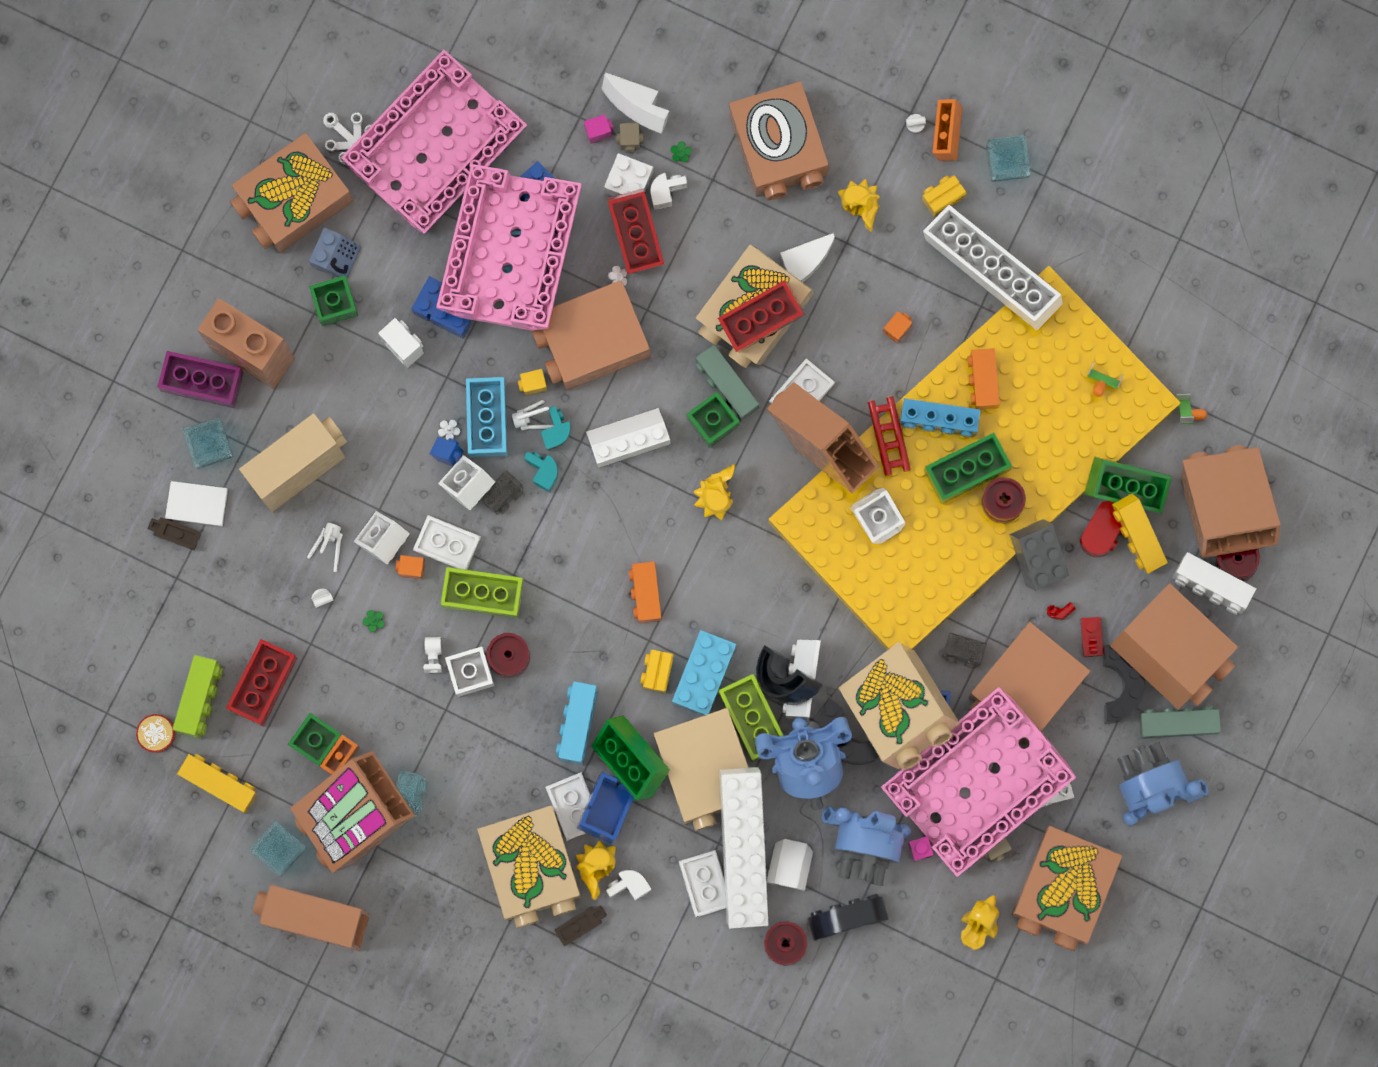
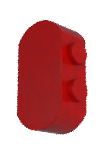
M1101 502L1080 538V546L1089 556L1102 557L1109 550L1113 552L1118 541L1115 539L1118 534L1122 535L1120 530L1122 525L1120 522H1117L1113 515L1115 510L1112 504L1116 502Z

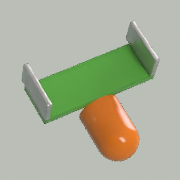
M1093 362L1087 376L1097 380L1093 388L1094 396H1103L1107 385L1118 389L1124 375H1122L1120 381L1093 370Z
M1177 394L1176 398L1180 402V423L1193 424L1194 420L1206 419V410L1191 409L1190 394Z

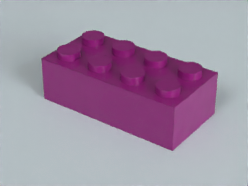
M167 351L157 387L164 393L235 408L244 372L241 367Z

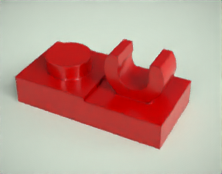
M1101 617L1081 618L1083 657L1103 656Z

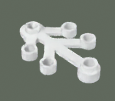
M328 113L324 116L323 122L325 126L329 129H335L348 141L335 142L334 140H328L325 143L327 151L348 150L362 136L361 123L363 122V117L360 113H354L351 116L354 124V136L339 123L336 114ZM356 116L360 117V120L358 122L354 121V118ZM333 117L334 121L332 123H328V118ZM371 125L365 127V132ZM330 143L334 144V147L332 149L328 148V145ZM342 152L339 155V161L344 165H346V163L341 160V157L346 152Z

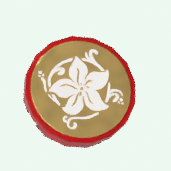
M152 714L140 721L137 726L136 737L143 749L159 753L172 745L176 732L173 730V724L168 718L163 715Z

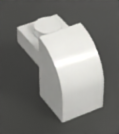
M663 173L655 178L651 185V200L654 210L672 207L670 192L687 188L686 176L675 175L667 180L666 174Z
M632 870L618 873L622 881H613L608 885L609 889L606 890L610 898L628 888L635 901L652 891L645 878Z

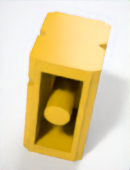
M955 175L950 178L945 176L939 181V185L936 187L930 186L923 191L922 201L933 217L938 216L948 205L953 206L966 197L967 193Z
M651 650L650 654L646 653L644 665H647L646 673L642 672L640 684H643V689L666 694L674 654Z

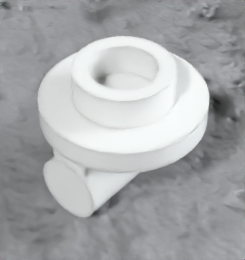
M912 114L906 119L907 129L913 133L921 132L926 124L925 116L922 117L919 114Z
M318 589L311 597L315 608L334 601L327 589Z

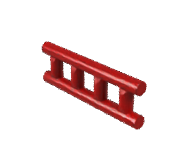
M894 396L887 397V404L876 406L875 400L867 402L885 476L892 475L891 469L903 467L904 472L911 471ZM889 411L892 422L880 424L878 413ZM894 429L896 441L885 443L882 432ZM898 448L900 459L889 461L887 450Z

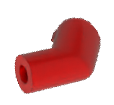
M1071 602L1063 608L1050 605L1047 607V615L1052 619L1063 620L1076 608Z

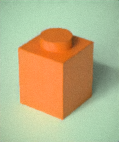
M897 311L883 328V333L898 344L912 327V319L903 312L901 314Z
M400 555V560L396 561L395 571L398 572L399 577L423 580L425 560L421 557Z

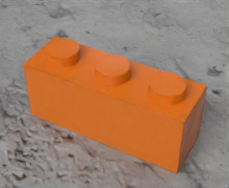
M956 99L938 100L932 154L939 161H957L962 106Z
M995 348L971 350V356H967L968 367H972V374L969 375V384L973 386L974 393H971V405H975V409L979 410L998 409L1000 403Z
M655 561L632 564V569L629 570L630 581H634L631 595L632 600H636L637 607H633L634 619H638L639 623L662 621Z

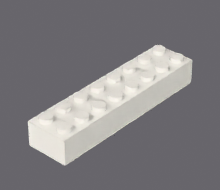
M950 205L923 231L925 240L1035 330H1038L1063 304L1059 292Z
M758 767L719 770L727 924L729 929L768 926L761 772Z

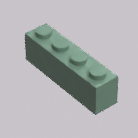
M712 345L696 357L695 366L701 374L705 373L708 377L706 379L707 383L712 389H717L719 395L725 403L727 402L732 412L740 421L759 409V403L715 345Z
M1214 706L1202 707V710L1186 707L1182 708L1183 711H1175V708L1163 709V712L1157 713L1155 709L1144 710V713L1139 715L1141 739L1221 733L1219 709H1214Z

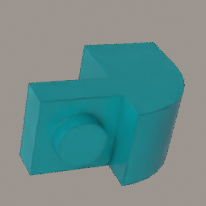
M556 406L549 408L554 427L540 431L547 451L564 444L570 435V422L561 423L564 417L561 409L557 410Z
M527 452L524 456V461L539 469L532 480L533 484L550 493L558 479V469L554 459L547 455L543 461V457L538 453L533 452L531 454Z

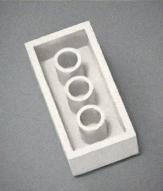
M1188 552L1182 558L1172 577L1177 585L1181 587L1188 586L1193 589L1192 592L1201 597L1205 595L1210 598L1209 601L1218 606L1222 604L1227 607L1226 610L1235 615L1237 613L1241 614L1247 608L1256 591V588Z

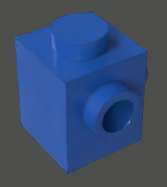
M437 437L429 454L439 462L454 466L462 457L464 450L459 446V442L449 438L446 440Z

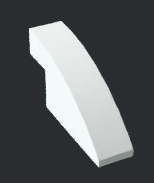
M605 73L601 89L608 99L629 118L653 131L662 133L666 126L669 110L655 106L658 91Z
M834 233L781 252L780 259L784 269L800 281H806L819 268L834 243Z

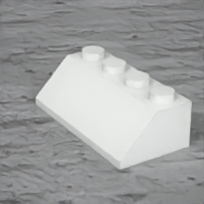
M659 408L586 432L598 468L670 444V438Z
M797 640V645L793 644L791 656H795L794 664L790 663L788 675H792L798 669L815 679L820 640ZM812 698L798 705L784 704L782 713H786V718L788 719L800 717L809 721Z

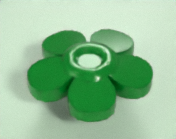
M683 141L678 142V147L672 145L670 149L671 153H673L672 159L678 162L681 157L682 162H687L689 160L688 155L692 153V148H685L686 144Z
M369 610L366 613L368 618L363 619V625L369 626L370 632H375L377 627H384L385 623L381 620L384 617L382 612L378 611L375 614L373 610Z

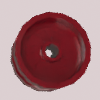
M1002 477L993 480L988 484L982 496L984 513L990 520L996 523L1006 524L1013 522L1020 516L1025 506L1026 495L1024 489L1019 482L1012 478ZM1000 499H1006V504H1004L1003 500Z
M1259 549L1217 555L1216 567L1246 582L1257 571L1260 561Z
M502 633L490 641L487 648V659L496 674L504 678H514L521 675L527 669L530 663V651L526 642L520 636L514 633ZM509 652H511L512 656L510 658H506L505 654L508 655Z
M788 921L778 922L766 933L764 941L765 952L769 959L776 964L783 966L793 965L800 961L806 952V935L802 928L795 923ZM784 940L789 942L788 947L784 948L782 946Z

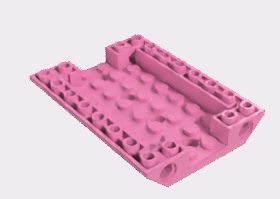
M443 50L348 149L341 159L358 178L403 219L425 234L465 192L471 164L489 167L524 130L527 124L503 102L495 100L472 79L470 72L448 52ZM471 100L478 102V107L474 110L467 106ZM449 127L453 130V133L447 137L442 134V130ZM420 154L427 156V161L423 164L418 163L416 160ZM394 181H398L402 185L397 191L391 188V184Z
M471 164L436 308L465 319L530 331L548 329L582 183L545 177L544 181L511 176L508 170ZM522 194H529L530 198L528 201L522 202L520 200ZM520 229L521 235L519 237H512V231ZM512 265L513 269L510 273H504V266ZM497 301L504 302V306L501 309H495L494 304Z
M1000 687L959 720L960 724L951 730L952 737L946 743L937 747L929 746L920 753L922 758L917 765L907 770H900L881 787L906 817L909 816L924 835L928 836V839L933 844V850L956 877L962 874L1076 778L1062 755L1015 700ZM1025 737L1029 739L1030 745L1028 748H1022L1019 745L1020 738ZM996 762L1000 765L998 773L990 771L991 763ZM961 788H968L971 791L970 797H962L960 794ZM933 812H938L941 815L940 822L935 823L931 820Z

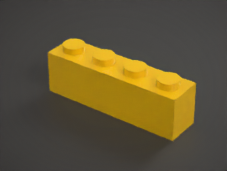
M1130 494L1112 504L1115 510L1113 515L1117 522H1120L1122 525L1120 528L1121 533L1125 538H1128V548L1132 554H1135L1137 558L1135 563L1139 570L1143 569L1149 574L1167 564L1166 557L1140 500L1134 494Z
M196 753L194 757L188 754L177 774L246 814L258 793L254 792L255 787L246 782L244 785L237 782L238 777L231 773L227 775L221 773L222 768L213 763L211 766L204 763L205 758Z

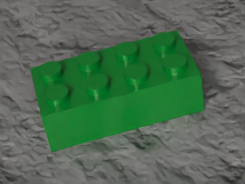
M992 433L925 466L924 472L941 504H944L1010 471L1012 465L995 433Z
M1094 456L1084 494L1111 502H1117L1130 494H1134L1140 500L1143 509L1162 514L1172 476Z
M624 715L607 719L591 745L636 801L653 797L670 771Z

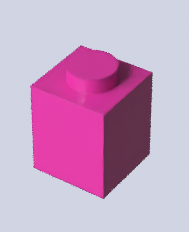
M605 114L584 121V127L590 144L612 137L611 130H614L611 119L607 120Z
M928 836L908 843L913 862L933 856Z

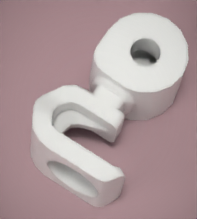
M425 637V654L428 655L429 664H424V673H442V667L438 660V655H442L441 637Z

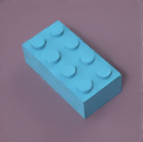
M504 377L467 378L466 404L469 457L508 456L506 382Z
M700 630L673 697L672 704L701 716L710 714L718 695V690H720L735 652L736 644Z
M573 681V686L568 688L567 697L570 701L569 705L565 704L563 716L566 718L565 724H561L559 734L562 737V741L557 744L556 754L559 756L560 762L581 766L584 764L598 692L596 685Z

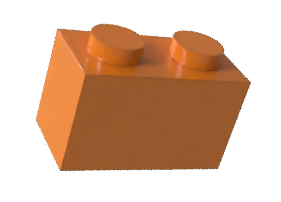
M341 735L320 767L332 775L353 759L360 747L344 735Z

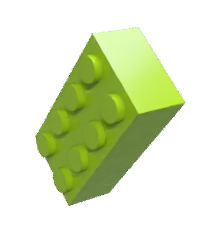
M446 567L440 605L444 609L518 619L524 580L521 577Z
M194 655L173 726V730L178 734L201 739L202 735L205 736L208 726L205 723L213 710L211 702L217 696L218 687L216 685L218 680H221L224 671L222 665L217 660Z
M751 674L718 690V693L725 708H728L731 720L751 761L754 762L761 759L757 753L755 738L762 733L778 737L783 736V733L754 674Z

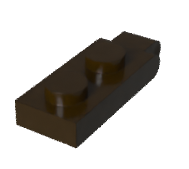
M161 517L159 520L152 518L147 528L154 532V536L193 551L201 536L199 531Z
M601 905L595 909L591 906L554 929L565 947L602 924L601 919L606 917L607 914Z

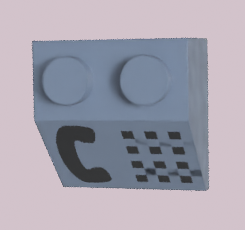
M323 228L309 263L311 267L337 278L344 275L348 278L361 246L339 233Z

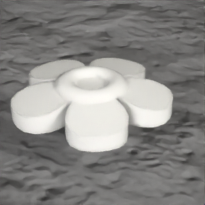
M614 266L612 268L613 272L608 274L609 279L613 280L612 283L622 280L625 286L627 284V279L624 278L627 276L626 270H621L619 266Z
M445 420L441 421V429L438 430L439 436L444 437L446 435V440L458 436L460 429L455 428L457 422L450 420L448 424Z

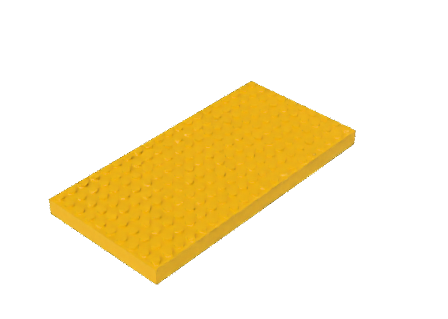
M1050 266L1046 267L1038 276L1061 294L1063 304L1038 330H1035L1004 305L896 403L899 421H901L904 398L975 409V405H971V393H974L973 386L969 384V375L972 374V367H968L967 356H971V350L995 348L1000 405L998 409L980 410L976 436L966 438L962 437L960 433L946 435L940 430L926 432L920 427L907 429L904 428V425H901L911 471L904 472L903 467L891 469L892 475L885 476L872 425L859 438L877 462L879 468L853 494L821 471L768 519V523L886 650H889L898 642L911 649L917 647L1016 556L1010 537L1011 533L1042 519L1052 523L1085 493L1094 456L1119 462L1180 405L1179 400ZM1093 362V370L1120 381L1122 375H1124L1118 389L1107 385L1103 396H1094L1093 388L1097 380L1087 376ZM889 411L879 418L880 424L892 422ZM894 429L882 432L885 443L896 441ZM995 433L1012 465L1011 470L941 504L924 472L925 466ZM898 448L887 450L889 461L900 459ZM1002 477L1012 478L1019 482L1026 495L1025 506L1020 516L1013 522L1006 524L990 520L982 508V496L988 484ZM884 488L887 490L906 524L899 533L881 544H873L850 507L874 490ZM1000 499L1003 500L1004 504H1006V499Z

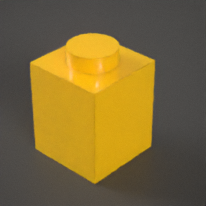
M542 369L520 374L521 380H518L520 391H524L525 396L547 391Z

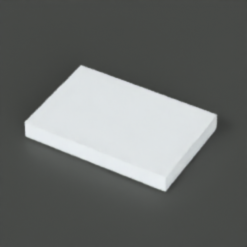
M805 359L770 399L769 403L772 404L774 398L780 392L785 391L793 382L821 401L835 382L808 359Z
M171 481L165 519L223 527L228 488Z
M428 515L413 551L451 567L468 570L481 536Z
M580 772L546 786L545 788L566 840L569 841L586 834L576 829L590 797L582 773Z
M716 850L679 861L695 918L726 909L725 879Z

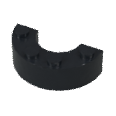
M764 645L757 661L756 677L759 687L765 694L786 705L802 704L817 695L822 687L820 682L798 669L792 675L786 677L787 666L790 660Z
M1104 645L1103 667L1116 671L1121 677L1123 684L1122 693L1119 698L1106 702L1104 705V724H1112L1125 719L1137 708L1144 694L1145 678L1110 645Z
M829 698L824 705L819 728H824L835 718L842 717L844 714V710L832 698ZM849 740L846 743L837 744L839 750L845 753L846 758L841 759L842 762L864 765L880 759L870 740L863 743H855Z
M878 894L867 896V900L860 901V898L848 901L849 905L841 907V903L829 906L830 910L823 913L822 910L811 912V917L807 919L813 940L816 941L851 929L889 920L883 898L879 897Z

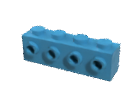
M904 398L900 425H904V428L907 429L920 427L926 432L940 430L946 435L960 433L962 437L972 438V436L977 435L980 410Z

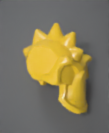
M866 179L859 185L850 181L846 189L838 190L843 209L852 213L853 216H862L866 229L872 232L874 219L880 207L877 203L880 196L875 194L877 186L868 187Z
M735 464L728 466L718 473L711 474L705 481L700 482L701 488L693 491L699 497L694 506L704 508V517L715 515L719 520H723L726 511L730 509L733 499H730L731 492H728L726 489L728 488L726 481L733 477Z
M598 841L595 847L585 844L583 846L584 854H577L575 856L579 862L576 869L579 870L580 879L586 884L593 900H596L600 895L598 883L603 877L609 876V873L615 868L616 847H606L601 841Z
M995 895L988 897L986 900H978L973 909L962 917L961 921L967 924L966 928L961 932V940L964 946L976 950L984 945L986 936L996 937L998 931L997 920L1000 912L996 907Z

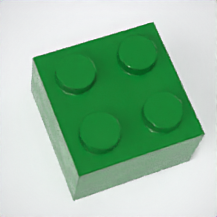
M346 275L309 286L322 327L358 316Z
M715 392L686 414L687 420L709 448L740 426V421L718 392Z
M309 713L287 745L320 767L342 734Z

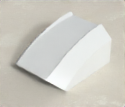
M884 488L874 490L850 507L873 544H881L899 533L906 524L887 490Z
M788 839L776 842L766 883L805 891L813 854L808 844Z

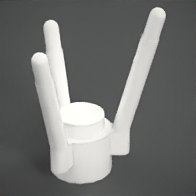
M541 400L518 410L517 413H513L512 417L515 428L521 427L523 431L554 427V425H527V423H530V416L549 410V407H544L528 412L544 404L545 401Z
M327 523L307 556L308 559L311 558L323 538L324 542L320 549L321 554L324 552L328 541L334 542L336 539L333 569L335 573L338 568L340 544L343 536L340 533L341 527Z

